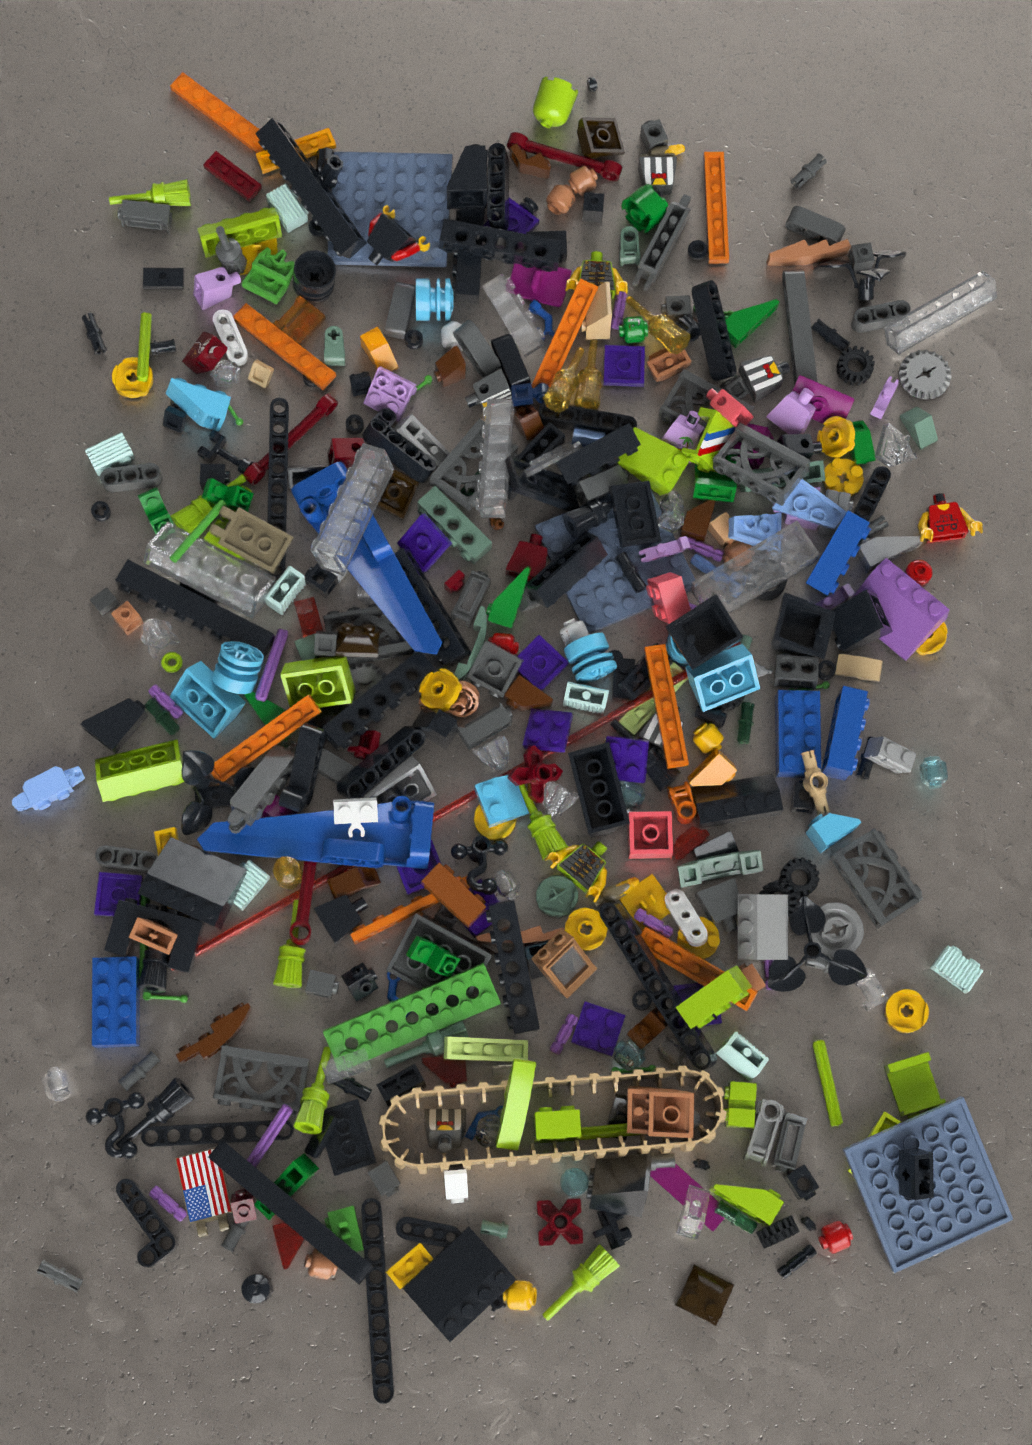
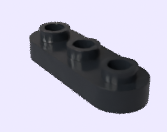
M403 1217L396 1225V1232L402 1239L444 1248L451 1243L446 1239L448 1233H453L455 1238L461 1233L455 1226L412 1217ZM405 1224H410L412 1227L409 1233L403 1231ZM428 1228L433 1230L431 1237L425 1236V1230Z

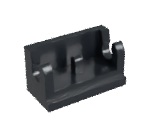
M416 1064L376 1084L388 1107L392 1105L390 1099L395 1095L400 1097L411 1091L412 1088L420 1085L422 1088L427 1087Z

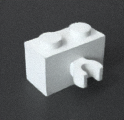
M376 797L333 800L334 824L351 823L348 829L349 837L353 836L352 831L355 828L360 829L361 837H364L365 830L361 823L378 822Z

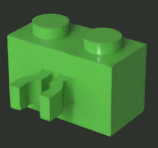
M350 1206L327 1212L328 1218H325L326 1227L354 1251H364L355 1207Z

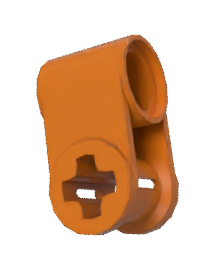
M686 781L683 785L672 788L668 786L666 788L667 794L673 806L676 819L681 824L691 823L696 814V806L689 783ZM688 809L692 815L688 817L683 816L681 810Z

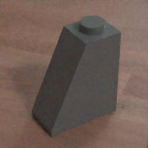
M620 465L580 481L574 490L581 506H584V504L590 503L594 499L598 500L609 495L610 486L628 484L629 476L626 470L621 469Z

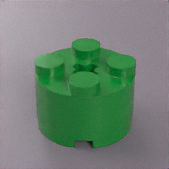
M646 184L622 201L621 207L622 211L626 210L627 215L625 218L628 223L636 228L637 231L645 230L644 233H647L662 221L667 212L668 203L654 191L650 184Z

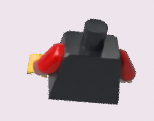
M385 205L383 213L378 214L369 224L367 243L374 250L368 259L375 265H378L383 257L394 262L410 257L419 251H428L430 248V243L422 244L426 241L425 236H421L418 243L415 242L416 239L394 220L395 209L389 212L388 205Z

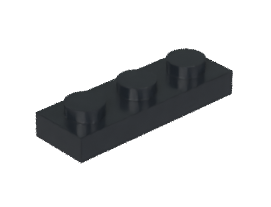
M645 654L617 685L630 700L636 699L650 683Z

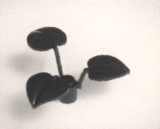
M883 250L873 253L877 257L874 269L856 271V274L867 276V278H861L859 283L850 261L827 260L816 265L814 270L819 267L848 268L854 282V288H858V300L874 299L875 279L880 282L884 276L891 272L890 269L878 268L880 260L885 257L902 256L904 258L906 252Z
M183 751L182 779L188 785L194 786L193 790L199 798V803L192 801L184 809L181 819L182 833L190 835L201 831L207 827L212 819V808L204 804L200 789L207 788L210 781L234 789L233 795H235L254 771L255 767L246 766L239 769L233 778L234 784H228L209 775L214 770V760L210 755L201 751Z
M803 896L799 900L800 905L797 906V912L790 916V926L796 935L807 933L809 943L804 947L805 956L802 957L798 964L790 956H788V960H774L769 969L767 986L779 992L796 990L804 983L806 978L805 972L799 967L807 959L815 961L820 957L831 963L828 974L831 980L838 985L848 986L867 977L865 965L854 952L847 949H839L834 953L833 960L821 953V947L818 943L813 942L811 933H819L823 929L826 917L823 910L808 897Z

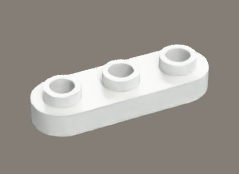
M218 310L213 315V323L220 341L228 347L226 351L228 360L231 364L232 362L235 363V366L244 365L248 360V352L234 318L228 310ZM222 320L227 321L225 324L220 323ZM233 337L234 340L228 341V338ZM236 355H241V356H242V357L239 358V359H236V358H235Z
M670 890L665 896V905L685 939L694 947L704 945L708 938L707 930L688 898L681 890ZM673 897H678L679 900H678V901H673L672 898H673ZM684 914L690 915L689 918H683L682 916ZM699 931L700 935L694 936L693 932Z

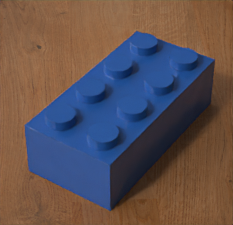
M848 510L806 584L827 596L829 593L834 594L840 584L837 582L840 574L844 576L850 567L847 563L850 557L855 558L861 548L858 545L861 538L865 540L871 531V528L868 527L870 522Z
M843 686L836 696L821 769L822 773L827 777L845 781L856 770L858 759L855 756L857 751L860 750L862 738H859L861 731L864 730L866 719L863 716L865 711L868 710L870 699L867 698L868 691Z
M778 690L775 695L776 778H805L804 772L806 771L800 753L814 750L818 768H821L820 691Z
M136 956L92 958V1046L95 1048L140 1047V989L137 988L139 982V959Z

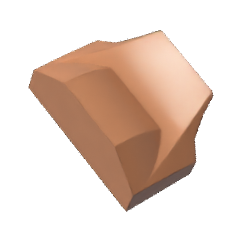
M680 345L676 348L666 347L650 355L646 365L655 381L659 382L681 373L683 369L691 365L692 361L684 347Z

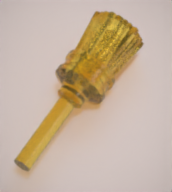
M632 296L626 299V303L648 321L649 334L654 336L657 341H660L671 354H679L688 346L690 334L677 326L666 314L653 315Z
M590 339L587 366L578 372L574 406L598 410L601 405L600 389L602 387L603 375L595 367L598 339Z
M582 347L577 348L567 370L562 369L556 372L550 388L543 396L545 405L550 410L561 413V411L568 409L571 396L575 393L579 384L575 371L585 352Z
M281 856L273 866V873L278 886L287 890H293L294 887L296 888L301 883L303 870L300 868L297 860L289 856Z

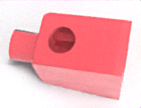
M712 388L708 391L706 397L711 401L709 405L724 416L735 428L739 423L747 425L754 417L745 406L724 389L717 391L715 388Z

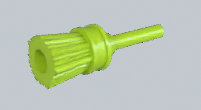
M188 179L167 184L164 182L159 184L153 183L151 189L146 190V193L109 197L110 205L122 204L123 200L148 201V203L170 206H191Z
M241 474L227 486H240L247 480ZM201 495L197 496V499L192 500L190 505L171 515L177 528L186 537L190 535L215 506L203 499Z
M525 784L519 785L525 804L531 814V822L527 828L530 830L532 838L536 840L542 860L551 852L567 848V844L555 828L556 824L553 823L551 815H543L541 811H538L533 800L528 797V790Z
M298 900L293 902L291 925L296 921ZM299 927L295 928L292 932L293 936L297 939ZM290 936L286 944L279 947V963L273 984L286 988H301L302 963L305 962L304 954L306 950L300 945L294 944Z
M329 1047L323 1048L315 1083H312L311 1087L304 1088L302 1092L303 1096L300 1099L301 1107L293 1126L302 1133L315 1135L322 1132L324 1110L327 1108V1101L330 1097L324 1091L325 1086L323 1085L331 1055Z
M600 1244L584 1264L580 1263V1266L572 1271L574 1280L571 1282L572 1285L542 1314L547 1321L578 1291L580 1293L583 1290L592 1292L602 1279L620 1267Z

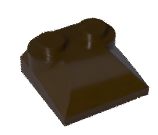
M582 117L578 121L577 135L585 157L597 160L599 156L625 154L616 118Z
M382 464L367 491L366 501L373 508H380L400 519H404L419 482L386 464Z
M352 623L342 624V626L337 628L335 656L378 658L379 629L373 624H364L363 626H354Z
M694 1264L675 1306L716 1326L723 1314L734 1284Z

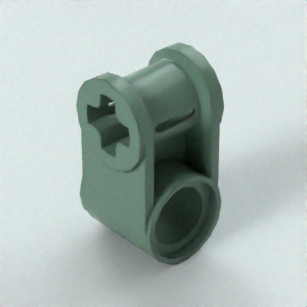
M632 226L623 228L620 234V267L624 266V264H636L638 266L641 261L638 231ZM630 236L633 240L627 241L624 237Z
M330 326L325 331L324 364L326 366H345L343 333L338 326Z

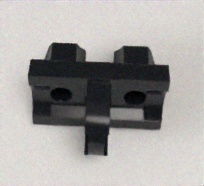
M606 1211L597 1212L603 1228L593 1232L594 1238L606 1235L611 1250L626 1245L625 1242L632 1238L630 1229L628 1227L619 1229L616 1222L623 1219L624 1215Z

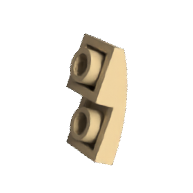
M838 654L835 674L837 676L855 677L859 680L880 682L883 661Z

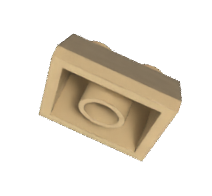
M604 282L598 286V290L583 320L581 331H585L586 340L610 339L612 320L610 282Z

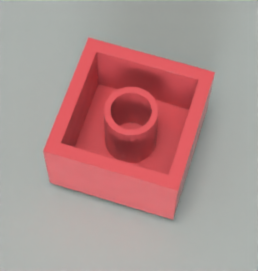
M669 572L647 579V593L650 598L652 597L654 603L652 611L659 620L670 624L691 610L682 576Z
M672 811L629 812L630 824L627 825L628 859L671 858L673 855Z

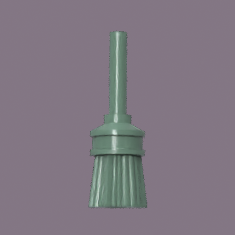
M463 1020L441 1030H436V1032L427 1033L426 1041H423L422 1045L385 1059L386 1067L389 1068L423 1053H426V1055L431 1053L436 1058H439V1056L444 1054V1037L469 1038Z

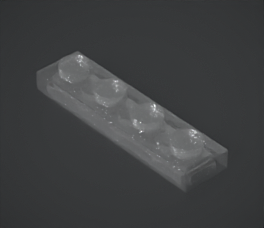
M569 441L529 462L530 467L525 469L524 472L528 478L583 447L579 441L571 444Z

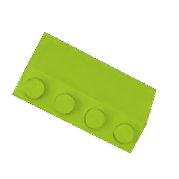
M265 207L257 212L243 213L239 217L225 218L220 222L207 223L197 228L205 258L216 255V246L220 242L216 232L218 226L224 228L228 238L238 241L240 247L282 237L279 216L274 207Z
M178 739L95 759L96 781L103 802L115 801L126 796H136L142 792L156 791L162 787L176 786L184 782L181 775L183 760Z

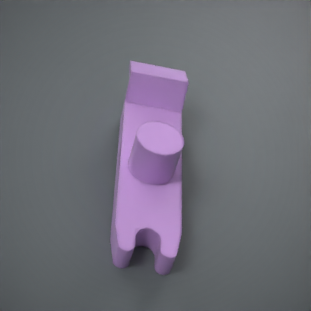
M891 376L887 379L870 415L882 419L898 386L899 380L897 379L895 383H892Z
M687 536L679 537L675 541L639 551V555L646 556L641 559L643 563L678 554L691 547Z
M848 583L815 605L831 610L845 602L855 592Z

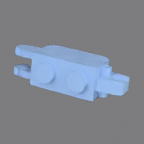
M55 766L25 781L22 787L24 792L13 798L12 806L21 812L31 807L35 810L46 809L51 805V802L69 797L70 793L74 791L73 787L83 781L85 776L79 766L65 771Z

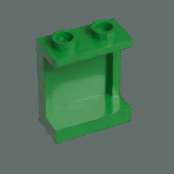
M731 454L726 456L725 459L733 464H736L735 461H730V459L738 455ZM695 464L693 498L734 502L737 483L733 479L713 471H709V473L702 472Z

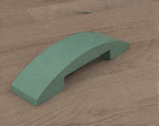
M480 606L473 624V630L479 632L467 665L458 662L454 673L459 681H464L467 678L486 640L487 618L485 607Z
M760 850L720 854L677 866L681 888L702 884V881L764 871Z

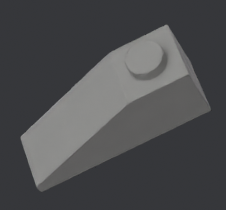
M412 414L402 418L393 428L431 457L436 463V469L450 454Z
M920 536L875 537L871 540L866 538L858 544L861 548L857 553V557L866 572L869 573L885 558L892 561L920 547L922 542H920Z

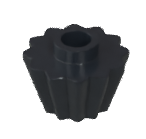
M691 314L679 318L673 331L676 333V338L687 342H694L701 335L698 321Z

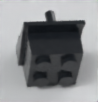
M785 593L781 601L771 649L797 656H815L824 660L836 612Z
M717 594L666 626V629L692 670L738 643L743 638V635Z

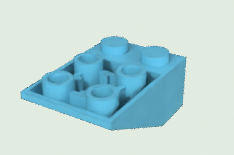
M171 378L165 394L199 426L219 432L225 420L231 397L222 391L214 392L208 390L200 384H189L182 378Z

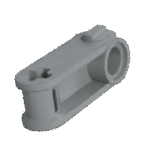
M763 1098L761 1101H758L755 1109L757 1114L755 1125L749 1137L744 1160L751 1159L765 1167L779 1122L783 1121L786 1111L783 1109L784 1106L780 1105L777 1101ZM767 1105H771L775 1109V1115L772 1118L765 1114Z

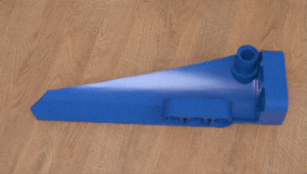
M333 463L294 485L291 492L305 519L312 525L411 648L416 652L437 654L442 641L368 504L365 503L344 463Z
M398 796L393 802L377 804L378 822L361 823L365 830L364 837H361V831L358 828H355L352 831L353 836L349 837L348 829L351 823L334 824V810L260 818L255 820L252 826L246 824L243 830L237 834L229 830L230 824L228 821L215 822L197 838V841L204 851L369 868H381L383 865L428 869L434 802L410 801L406 796ZM402 806L405 807L406 810L399 811L396 808Z

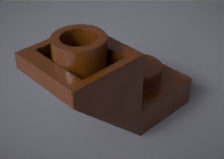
M517 144L510 147V158L520 173L543 179L550 178L551 164L547 158L542 156L541 152L528 158L526 152L523 149L521 150Z
M356 867L328 879L327 883L334 899L343 895L351 897L359 890L378 886L381 881L375 868Z
M656 1006L627 1035L642 1050L668 1024Z

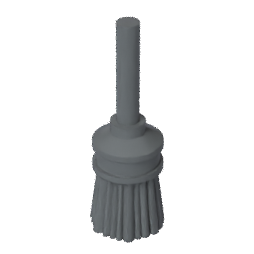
M218 226L216 232L220 242L216 246V255L221 262V267L226 269L228 275L234 272H238L239 275L240 273L243 274L246 269L247 259L242 254L240 244L235 239L228 238L224 228Z

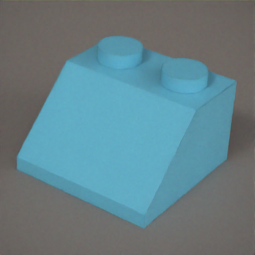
M508 775L492 778L476 784L474 787L489 828L529 814L519 786H515L508 780Z
M828 813L826 816L820 814L808 825L809 829L806 835L821 854L855 831L862 822L857 818Z

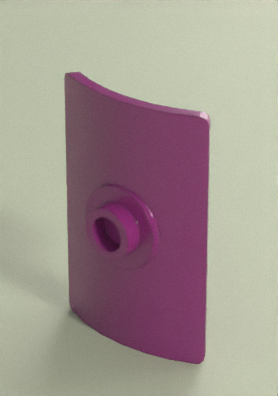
M514 263L506 294L561 307L567 293L565 291L566 282L570 279L572 271L558 267V271L546 272L541 268H526Z
M800 375L792 392L795 391L800 394L804 388H807L814 393V396L809 401L816 408L811 418L812 420L823 424L828 418L833 416L847 418L854 398Z

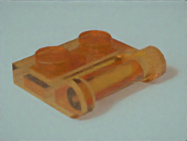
M298 296L292 307L273 324L298 344L302 345L326 320V316L303 297ZM301 308L305 309L289 327L285 326Z

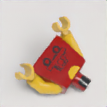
M944 493L933 495L934 505L928 506L927 510L922 513L917 525L920 533V542H923L924 538H926V544L965 538L969 532L968 529L971 536H975V531L983 533V524L980 521H974L963 508L959 507L957 502L946 503Z

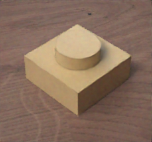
M255 360L248 380L266 388L269 386L274 368L259 360Z

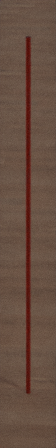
M739 641L738 643L734 644L733 646L729 647L728 649H730V648H732V647H735V646H737V645H740L741 642ZM686 670L672 677L673 686L688 678ZM652 689L569 735L567 746L653 698ZM542 751L543 760L557 752ZM522 762L513 768L526 767L525 762ZM513 768L497 777L509 775ZM475 790L434 812L433 823L476 799ZM341 865L314 880L313 891L327 884L328 879L347 872L356 866ZM300 889L200 945L195 958L290 905L294 900H298Z

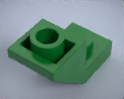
M863 420L852 422L855 430V446L850 451V456L856 464L876 461L869 428Z
M210 478L207 479L202 498L214 505L223 500L226 503L225 507L237 511L238 508H241L248 512L254 494L238 485L228 487Z
M157 487L138 495L157 539L176 531Z
M419 936L415 937L406 953L409 958L426 964L435 973L446 977H451L461 960L444 948Z

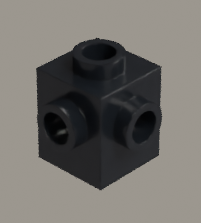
M363 962L341 975L356 1002L379 988L375 982L378 977L372 967L367 969Z

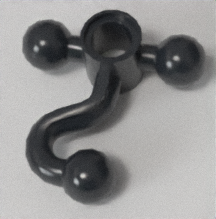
M477 836L473 839L471 846H465L462 843L454 844L451 848L453 858L461 860L468 855L473 862L479 864L478 867L472 869L467 874L466 882L470 888L476 892H483L486 895H492L497 891L495 880L487 878L482 883H477L475 878L486 871V857L488 853L493 852L499 856L504 855L508 851L507 842L503 839H497L491 844L488 838Z
M133 1092L124 1101L115 1097L110 1098L104 1103L103 1109L91 1108L86 1113V1121L90 1125L99 1124L106 1116L114 1119L116 1129L105 1141V1151L112 1158L124 1157L125 1159H132L137 1155L138 1148L133 1142H125L121 1149L118 1150L114 1148L113 1144L124 1133L125 1123L123 1117L127 1109L132 1108L136 1110L144 1105L145 1097L140 1092ZM114 1103L120 1104V1111L117 1114H111L110 1108Z

